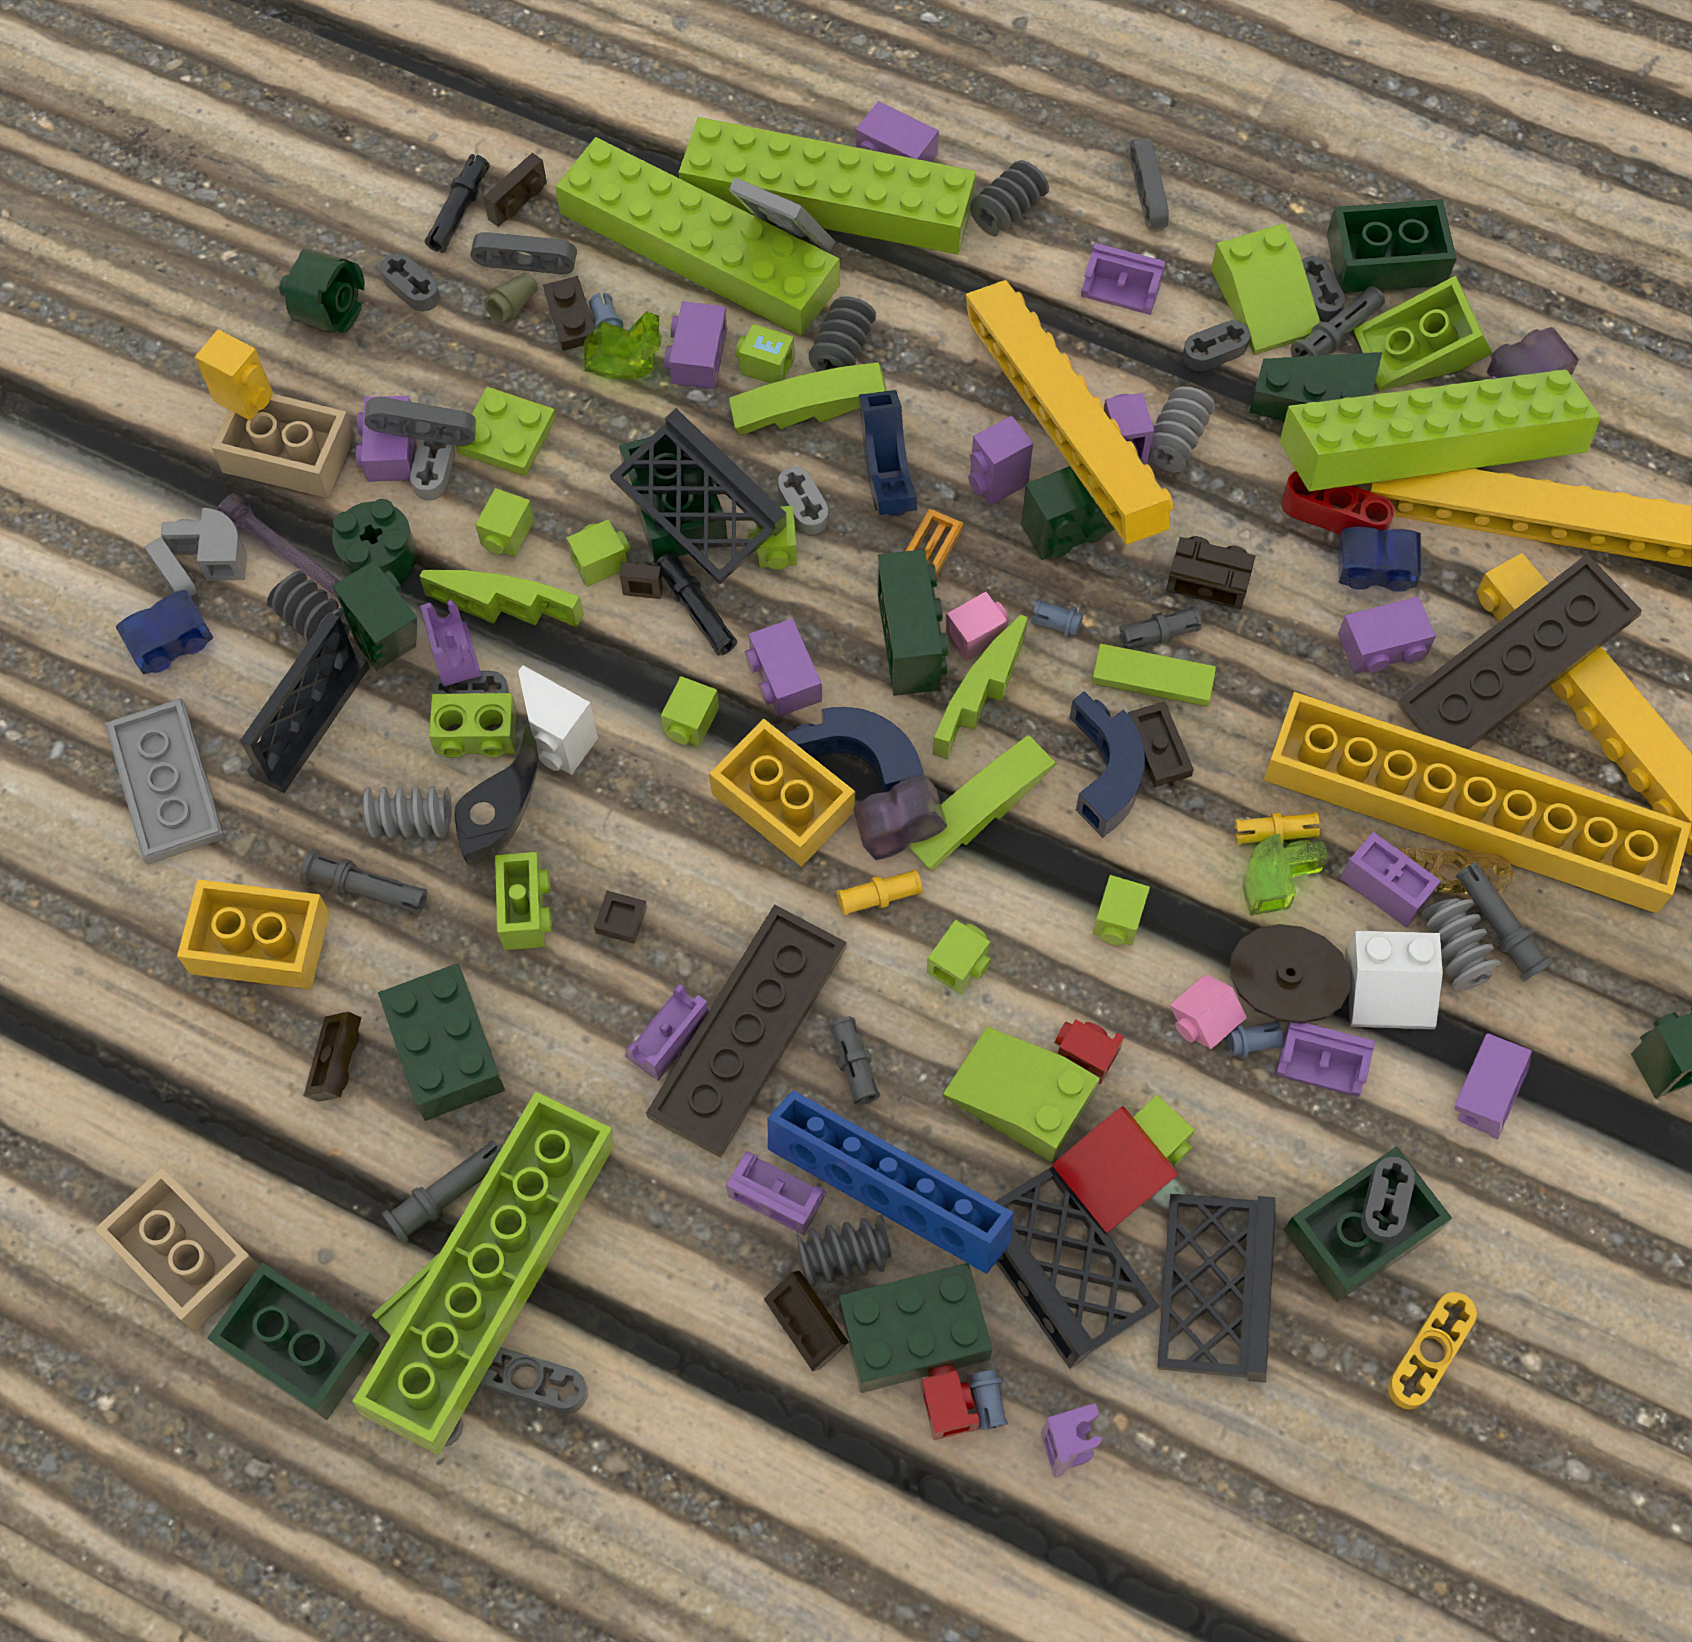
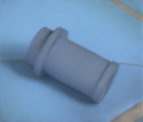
M597 293L589 300V306L596 321L595 331L605 341L615 340L622 334L623 321L616 314L610 294L603 293L605 304H603L600 293Z
M1038 600L1033 611L1036 614L1032 616L1031 624H1038L1064 632V637H1069L1070 634L1077 636L1082 624L1083 613L1077 612L1076 607H1072L1069 610Z
M1272 1021L1271 1023L1245 1028L1239 1024L1226 1036L1230 1054L1245 1058L1249 1052L1282 1048L1284 1043L1282 1029L1276 1031V1029L1280 1028V1024L1278 1021Z
M996 1370L969 1375L971 1381L969 1387L974 1395L979 1418V1430L1008 1425L999 1384H1002L1003 1381L1002 1378H997Z

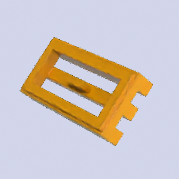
M929 508L905 551L918 550L934 521L939 522L925 548L928 563L947 527H951L949 534L933 561L937 578L963 530V522Z

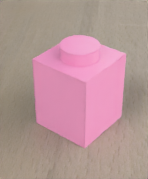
M984 592L946 614L945 632L964 659L968 661L984 652L992 641L1007 628V622H1009L1008 614L1000 602L994 603L988 593Z
M1207 974L1201 977L1170 1005L1177 1019L1175 1023L1176 1029L1181 1036L1191 1043L1196 1041L1209 1049L1217 1045L1247 1018L1233 988Z

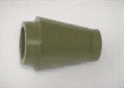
M523 273L490 289L488 296L484 300L486 310L498 322L513 320L538 290L537 283L531 275Z

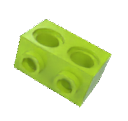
M512 693L432 694L429 738L435 754H441L448 758H458L464 754H482L492 758L500 757L503 754H515L517 709ZM453 724L461 725V727L455 731H446V729ZM501 724L494 731L485 730L489 725Z

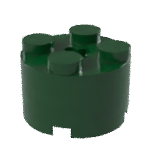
M303 249L291 268L289 275H285L282 278L279 291L281 296L285 297L286 308L293 321L335 333L338 331L343 333L352 327L359 316L362 302L357 301L359 289L364 291L365 281L363 272L357 263L322 252Z
M378 499L376 501L363 502L349 508L345 512L339 513L335 517L332 542L346 577L370 562L375 561L383 573L388 570L391 571L400 585L410 576L409 571L414 563L416 565L418 551L407 518L398 508L393 506L391 501Z

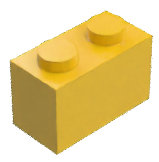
M218 329L196 354L195 360L213 401L251 421L259 410L264 409L268 405L273 391L256 349Z

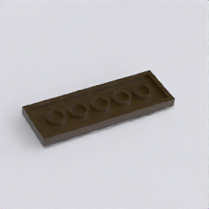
M1586 554L1398 700V707L1423 735L1469 750L1640 617L1642 610Z
M774 904L646 1112L647 1118L721 1158L846 950L847 942Z

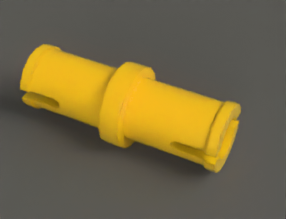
M1280 812L1271 813L1270 817L1235 819V830H1252L1251 832L1235 833L1237 845L1273 841L1274 845L1283 844L1284 840L1319 838L1320 828H1317V826L1303 827L1304 825L1320 824L1318 813L1281 816Z
M912 869L909 872L883 879L880 875L871 878L869 883L845 890H837L836 894L840 910L845 916L849 913L878 906L879 909L888 907L889 902L922 894L923 888L917 870Z

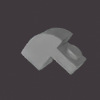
M202 508L201 521L180 519L176 522H162L161 537L173 555L197 554V563L206 581L245 580L246 549L234 523L227 515L215 509Z

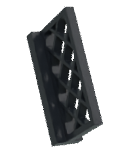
M677 408L665 418V424L610 474V479L719 584L731 575L772 535L777 536L786 527V512ZM667 438L677 448V460H654V449ZM649 454V460H643ZM682 454L689 460H682ZM633 468H649V486H632L623 477ZM654 468H677V486H654ZM682 468H698L704 474V486H681ZM709 479H710L716 486H709ZM641 494H649V502ZM654 494H677L676 513H660L654 508ZM681 494H704V513H681ZM709 494L726 495L732 500V513H709ZM736 505H737L744 513H736ZM668 520L676 521V528ZM681 521H704V539H687L681 534ZM709 521H732V539H708ZM736 521H753L762 531L753 539H736ZM696 547H704V555ZM708 547H732V559L719 570L708 560ZM736 547H744L736 554Z
M331 612L327 614L240 739L251 761V765L247 769L249 775L282 793L286 792L370 668L367 660L355 655L339 616Z
M1053 1166L994 1201L1005 1208L1011 1204L1030 1208L1027 1227L1012 1224L1011 1242L996 1264L1069 1369L1159 1308L1157 1302L1112 1239ZM1053 1179L1063 1193L1061 1206L1039 1201L1040 1186ZM1033 1191L1032 1199L1024 1197ZM1068 1203L1071 1204V1206L1073 1207V1209H1072V1208H1068ZM1036 1210L1060 1215L1057 1234L1033 1229ZM1066 1217L1083 1221L1088 1228L1087 1241L1063 1236ZM1019 1235L1025 1236L1024 1242ZM1032 1238L1055 1244L1052 1263L1035 1259L1030 1252ZM1094 1238L1098 1242V1244L1093 1243ZM1062 1245L1085 1251L1082 1270L1059 1265ZM1092 1253L1108 1256L1114 1265L1112 1278L1089 1272ZM1044 1271L1050 1272V1279ZM1057 1274L1080 1279L1078 1300L1060 1295L1055 1287ZM1121 1275L1125 1281L1119 1280V1276ZM1087 1281L1111 1287L1108 1307L1084 1302ZM1117 1290L1133 1292L1143 1307L1134 1313L1115 1309ZM1070 1308L1076 1309L1075 1315ZM1083 1311L1106 1316L1104 1332L1094 1339H1091L1081 1324ZM1113 1318L1122 1320L1112 1326Z
M1170 1194L1158 1370L1248 1378V1381L1266 1383L1276 1197L1258 1196V1200ZM1179 1206L1198 1208L1207 1220L1192 1233L1188 1234L1178 1222ZM1208 1209H1219V1210L1212 1215L1211 1212H1210ZM1230 1210L1248 1212V1226L1234 1238L1218 1221ZM1213 1225L1228 1243L1209 1257L1196 1243L1195 1239ZM1178 1231L1184 1239L1176 1245ZM1247 1237L1245 1251L1239 1243ZM1190 1244L1205 1262L1189 1276L1185 1277L1175 1265V1256ZM1234 1248L1245 1260V1270L1230 1281L1215 1263ZM1211 1268L1226 1286L1206 1301L1192 1285V1282ZM1175 1274L1181 1282L1173 1288ZM1244 1280V1292L1242 1294L1236 1286ZM1187 1287L1202 1306L1183 1321L1172 1309V1299ZM1231 1291L1243 1304L1242 1314L1227 1325L1212 1306ZM1208 1311L1223 1330L1203 1345L1188 1326ZM1172 1317L1174 1321L1178 1324V1326L1170 1332V1322ZM1242 1323L1240 1339L1233 1330ZM1182 1331L1199 1348L1187 1360L1168 1359L1169 1342ZM1229 1335L1240 1348L1239 1365L1219 1363L1209 1350ZM1205 1355L1210 1362H1199L1197 1360Z

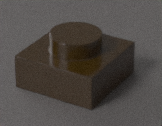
M622 562L620 582L623 595L661 599L663 580L660 566H653L647 562H635L634 564Z
M606 891L594 926L595 934L635 944L647 909L646 901Z

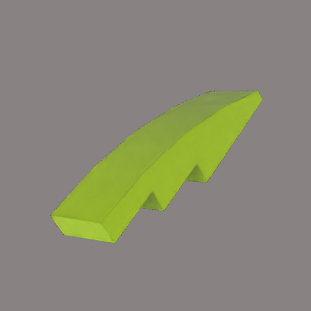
M877 362L839 367L796 376L730 397L729 401L735 429L742 436L772 423H776L780 429H783L814 416L822 423L860 408L859 394L887 391L882 367Z
M423 570L419 576L426 596L447 605L448 601L451 600L457 605L459 610L493 624L500 612L536 625L542 613L575 627L578 626L584 616L580 596L540 582L504 574L468 570Z
M1020 615L992 641L968 671L949 702L934 736L933 755L948 759L959 727L963 726L975 730L987 697L999 701L1003 700L1026 635L1027 616Z
M1030 735L1026 736L965 783L907 835L903 841L929 869L934 871L962 843L967 845L995 817L1000 820L1057 763Z

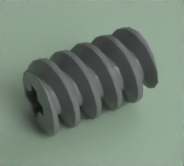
M1023 160L1015 161L1009 169L1005 170L999 178H996L990 186L986 187L980 195H977L971 201L970 210L972 217L983 231L995 237L999 234V229L1008 230L1011 227V222L1018 221L1021 213L1028 212L1030 205H1035L1040 200V196H1045L1049 192L1048 181L1043 173L1033 164Z
M850 296L839 297L833 301L830 311L825 317V322L820 327L819 334L814 340V345L809 351L810 364L817 372L856 364L855 358L860 355L861 347L866 342V335L871 331V324L876 320L874 308L867 302Z
M293 572L278 583L269 593L267 606L273 608L274 612L278 616L283 617L288 625L293 626L298 634L303 635L307 642H309L329 612L340 617L346 634L349 636L350 628L342 608H339L338 602L332 598L328 599L327 592L322 589L318 590L317 583L307 580V575L304 572Z
M882 1214L876 1218L875 1229H872L866 1218H861L858 1232L854 1231L848 1221L843 1222L841 1236L837 1235L832 1225H826L824 1239H820L816 1230L811 1228L808 1230L806 1243H803L796 1232L804 1276L810 1286L816 1285L818 1272H822L828 1283L833 1282L835 1268L840 1269L845 1279H850L852 1265L855 1264L861 1274L865 1276L868 1273L870 1261L875 1263L880 1272H884L886 1259L891 1258L889 1238Z

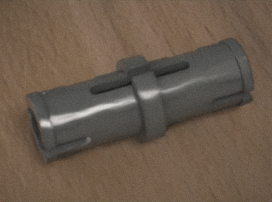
M1195 606L1162 615V612L1152 614L1150 619L1121 625L1119 627V631L1122 633L1120 638L1126 649L1159 641V644L1169 642V639L1172 637L1201 631L1202 625L1197 624L1201 622V617Z
M850 1016L835 1020L829 1025V1028L832 1031L840 1056L837 1063L839 1069L845 1071L854 1104L863 1105L873 1102L880 1097V1092L877 1089L869 1065L872 1058L870 1052L864 1050L856 1026V1020Z

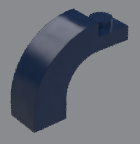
M897 391L859 394L864 452L875 511L878 510L879 515L887 514L890 516H900L908 511L918 510L917 496L907 464L902 406Z
M1084 691L1073 699L1069 718L1099 748L1105 759L1106 769L1098 779L1079 793L1076 811L1104 838L1126 818L1136 801L1144 772L1145 754L1140 733L1123 709L1111 718L1106 706L1097 699L1093 700Z
M854 707L821 709L822 724H803L796 727L793 731L786 732L787 737L813 758L835 753H846L863 759L875 771L885 801L924 791V771L912 742L894 723L874 712Z

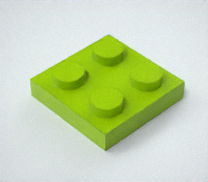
M486 387L472 413L476 419L475 440L468 445L456 446L457 454L526 476L556 419L555 409Z

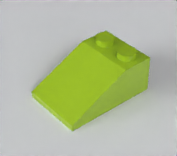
M1284 223L1216 244L1211 272L1236 321L1245 324L1249 328V346L1254 355L1295 343L1297 340H1304L1311 334L1312 328L1320 320L1299 250Z
M1456 276L1353 329L1363 353L1382 352L1375 381L1380 391L1458 372L1493 354L1468 297Z
M987 1026L943 1093V1097L1052 1163L1095 1095L1100 1078L1064 1056Z

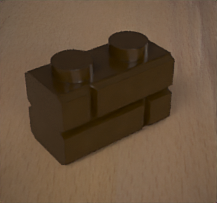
M1199 536L1180 537L1166 591L1241 610L1256 555L1247 553L1244 548L1233 545L1224 548L1212 545L1208 540Z

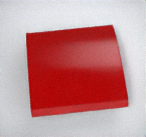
M1124 1106L1101 1122L1052 1164L1106 1233L1116 1228L1142 1204L1149 1201L1179 1175Z

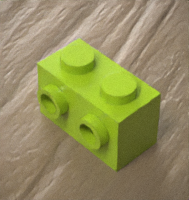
M537 852L495 855L497 933L503 949L514 950L545 947V932H552L550 907L544 908V894H550L551 892L549 870H542Z

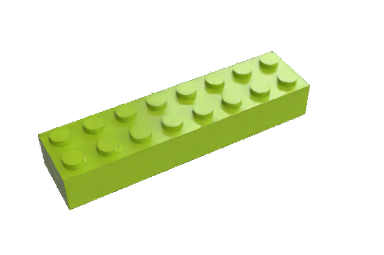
M697 117L679 170V179L749 214H753L729 190L736 177L801 205L822 228L959 255L971 212V201L975 195L976 171Z
M597 137L593 139L555 186L561 215L801 337L840 286V258Z
M1567 369L1554 370L1551 372L1485 379L1475 382L1416 388L1406 391L1288 406L1280 444L1308 491L1587 453L1601 415Z
M535 1091L352 1402L360 1415L440 1455L613 1150L614 1139L611 1127Z

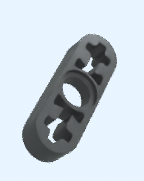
M1151 138L1131 140L1130 161L1146 227L1148 230L1166 228L1169 222L1168 203Z
M482 232L475 235L470 255L473 261L484 267L568 274L574 270L577 249L573 244L562 239ZM519 252H525V253H528V254H530V255H524V254H521V253H519Z
M386 397L372 398L367 401L365 406V425L375 432L456 446L468 445L475 440L476 419L472 414L465 411Z
M500 1347L491 1363L495 1367L504 1369L503 1383H498L501 1378L498 1372L488 1369L478 1386L488 1391L564 1414L578 1411L583 1407L588 1396L585 1380L578 1371ZM504 1360H509V1363L506 1365L504 1369ZM525 1366L532 1367L537 1372L535 1384L525 1390L516 1388L512 1384V1377L515 1371ZM546 1373H552L549 1380L553 1385L565 1387L568 1380L573 1381L574 1389L578 1392L577 1395H569L566 1401H561L558 1391L546 1387L545 1396H540L546 1384Z

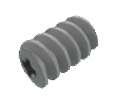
M1184 386L1175 388L1170 392L1168 400L1164 404L1161 414L1158 415L1156 424L1153 426L1154 434L1149 460L1157 467L1172 473L1181 472L1186 468V461L1191 458L1192 449L1197 446L1198 438L1202 436L1204 426L1208 424L1210 415L1215 410L1214 400L1207 393L1193 387Z
M435 786L429 788L427 798H422L419 787L413 788L411 798H406L403 787L397 788L395 798H390L387 787L381 788L378 799H374L370 787H366L364 790L363 820L371 837L380 838L384 831L389 838L398 837L400 831L406 838H412L416 831L422 838H428L432 831H434L438 838H444L447 835L452 817L451 796L448 787L445 789L443 798L438 797Z
M1446 899L1430 905L1421 913L1423 918L1428 919L1426 927L1429 933H1440L1442 962L1448 964L1445 970L1448 977L1455 979L1452 983L1454 991L1468 990L1481 985L1492 976L1491 972L1501 964L1499 959H1485V956L1492 952L1494 947L1492 944L1479 945L1478 943L1488 933L1486 929H1472V926L1481 920L1479 914L1466 915L1465 913L1475 905L1472 899Z

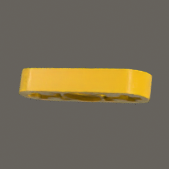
M1450 1292L1436 1302L1400 1360L1387 1386L1388 1394L1397 1406L1409 1410L1416 1409L1430 1398L1476 1321V1307L1473 1301L1465 1294ZM1457 1305L1461 1308L1459 1316L1465 1321H1456L1447 1333L1440 1330L1439 1328L1444 1325L1449 1316V1312L1444 1307L1450 1309ZM1424 1339H1435L1442 1345L1444 1349L1442 1361L1434 1363L1423 1357L1420 1345ZM1410 1359L1413 1361L1415 1365L1409 1363ZM1418 1367L1420 1370L1425 1371L1415 1386L1420 1395L1414 1393L1410 1397H1406L1402 1393L1405 1386L1399 1380L1407 1381Z

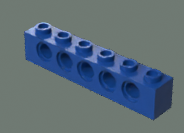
M792 1090L767 1118L769 1151L985 1274H988L1009 1246L1014 1212Z

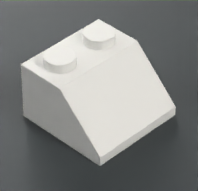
M522 665L518 673L529 724L537 743L538 758L548 768L554 771L562 769L572 775L598 739L591 704L589 701Z
M1355 931L1346 948V959L1351 973V989L1348 994L1350 1027L1435 1029L1443 974L1440 933Z

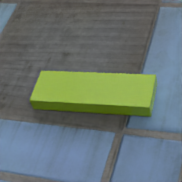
M1100 643L1092 684L1208 707L1216 666Z

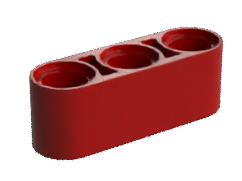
M1294 471L1288 477L1281 500L1282 510L1290 517L1370 545L1378 544L1385 539L1395 514L1394 505L1389 499L1353 485L1308 491L1297 471Z

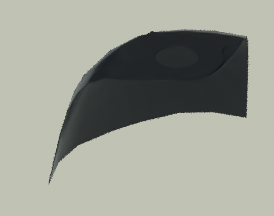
M526 723L521 747L513 763L462 796L455 806L454 816L457 837L467 865L490 859L505 848L518 829L526 812L539 764L537 743ZM479 802L490 803L495 809L493 820L485 825H478L470 819L471 808Z

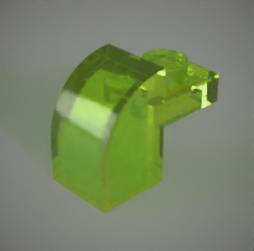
M646 311L629 330L601 321L584 340V371L608 379H638L651 373L654 370V354L659 350L662 342V334L659 332V315Z
M1275 834L1264 839L1256 846L1243 876V892L1250 916L1290 909L1297 894L1292 877L1321 872L1328 857L1324 841L1310 843L1308 840H1301L1283 848L1280 834Z

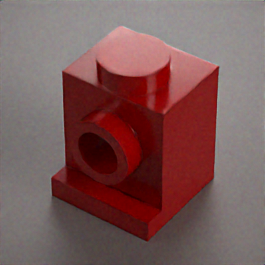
M1075 1019L1073 1024L1067 1021L1063 1024L1054 1043L1059 1046V1055L1064 1056L1099 1077L1098 1084L1101 1085L1121 1050L1125 1036L1116 1033L1114 1039H1112L1097 1024L1092 1022H1085L1084 1024Z
M954 1365L941 1366L928 1371L929 1377L922 1379L921 1390L933 1439L938 1440L977 1430L979 1426L978 1414L968 1415L967 1410L974 1408L969 1384L967 1381L960 1383L958 1372L955 1371Z

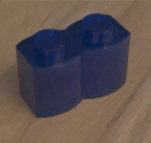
M1367 527L1342 529L1338 543V583L1357 590L1379 585L1394 592H1403L1417 587L1421 576V533L1405 529L1380 531Z
M187 590L170 594L151 608L138 611L126 617L115 626L143 675L167 669L178 656L197 653L204 649L206 644L214 638Z

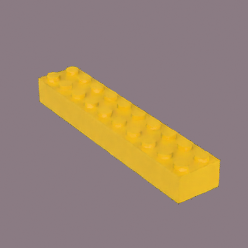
M1297 692L1293 693L1263 781L1656 914L1673 896L1692 825L1691 823Z

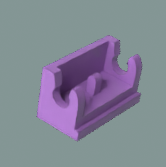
M1095 243L1084 277L1086 279L1082 287L1081 297L1151 315L1161 286L1166 261Z
M451 600L448 601L450 614L445 618L436 616V610L431 603L420 605L443 687L482 676L466 621L462 622L457 605Z
M1374 832L1371 833L1349 859L1340 877L1343 882L1406 928L1413 921L1420 908L1425 906L1441 882L1433 874Z
M681 984L677 985L673 990L671 998L638 1039L627 1047L625 1058L658 1081L690 1042L709 1011L705 999L699 995L695 999L691 998L685 992V987Z
M1290 1022L1284 1033V1043L1280 1051L1275 1076L1359 1097L1363 1083L1366 1084L1375 1041L1308 1023Z
M1487 1033L1455 1103L1454 1110L1460 1112L1458 1120L1472 1128L1490 1134L1493 1138L1499 1139L1530 1068L1532 1050Z
M748 1151L745 1152L732 1177L726 1184L729 1198L802 1235H805L826 1196L824 1189L818 1186L814 1187L759 1159L758 1156Z
M1096 1403L1047 1417L1040 1434L1054 1478L1062 1476L1066 1469L1090 1461L1094 1455L1093 1449L1097 1448L1101 1443V1436H1094L1090 1440H1086L1085 1436L1092 1431L1091 1422L1100 1416Z

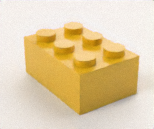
M765 719L709 773L711 794L801 867L855 812V791Z
M197 879L177 957L189 974L312 990L330 912L320 894Z

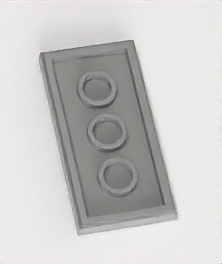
M736 177L734 178L729 190L757 218L826 252H831L835 241L801 205Z
M182 698L105 723L142 858L146 865L225 839L188 710Z

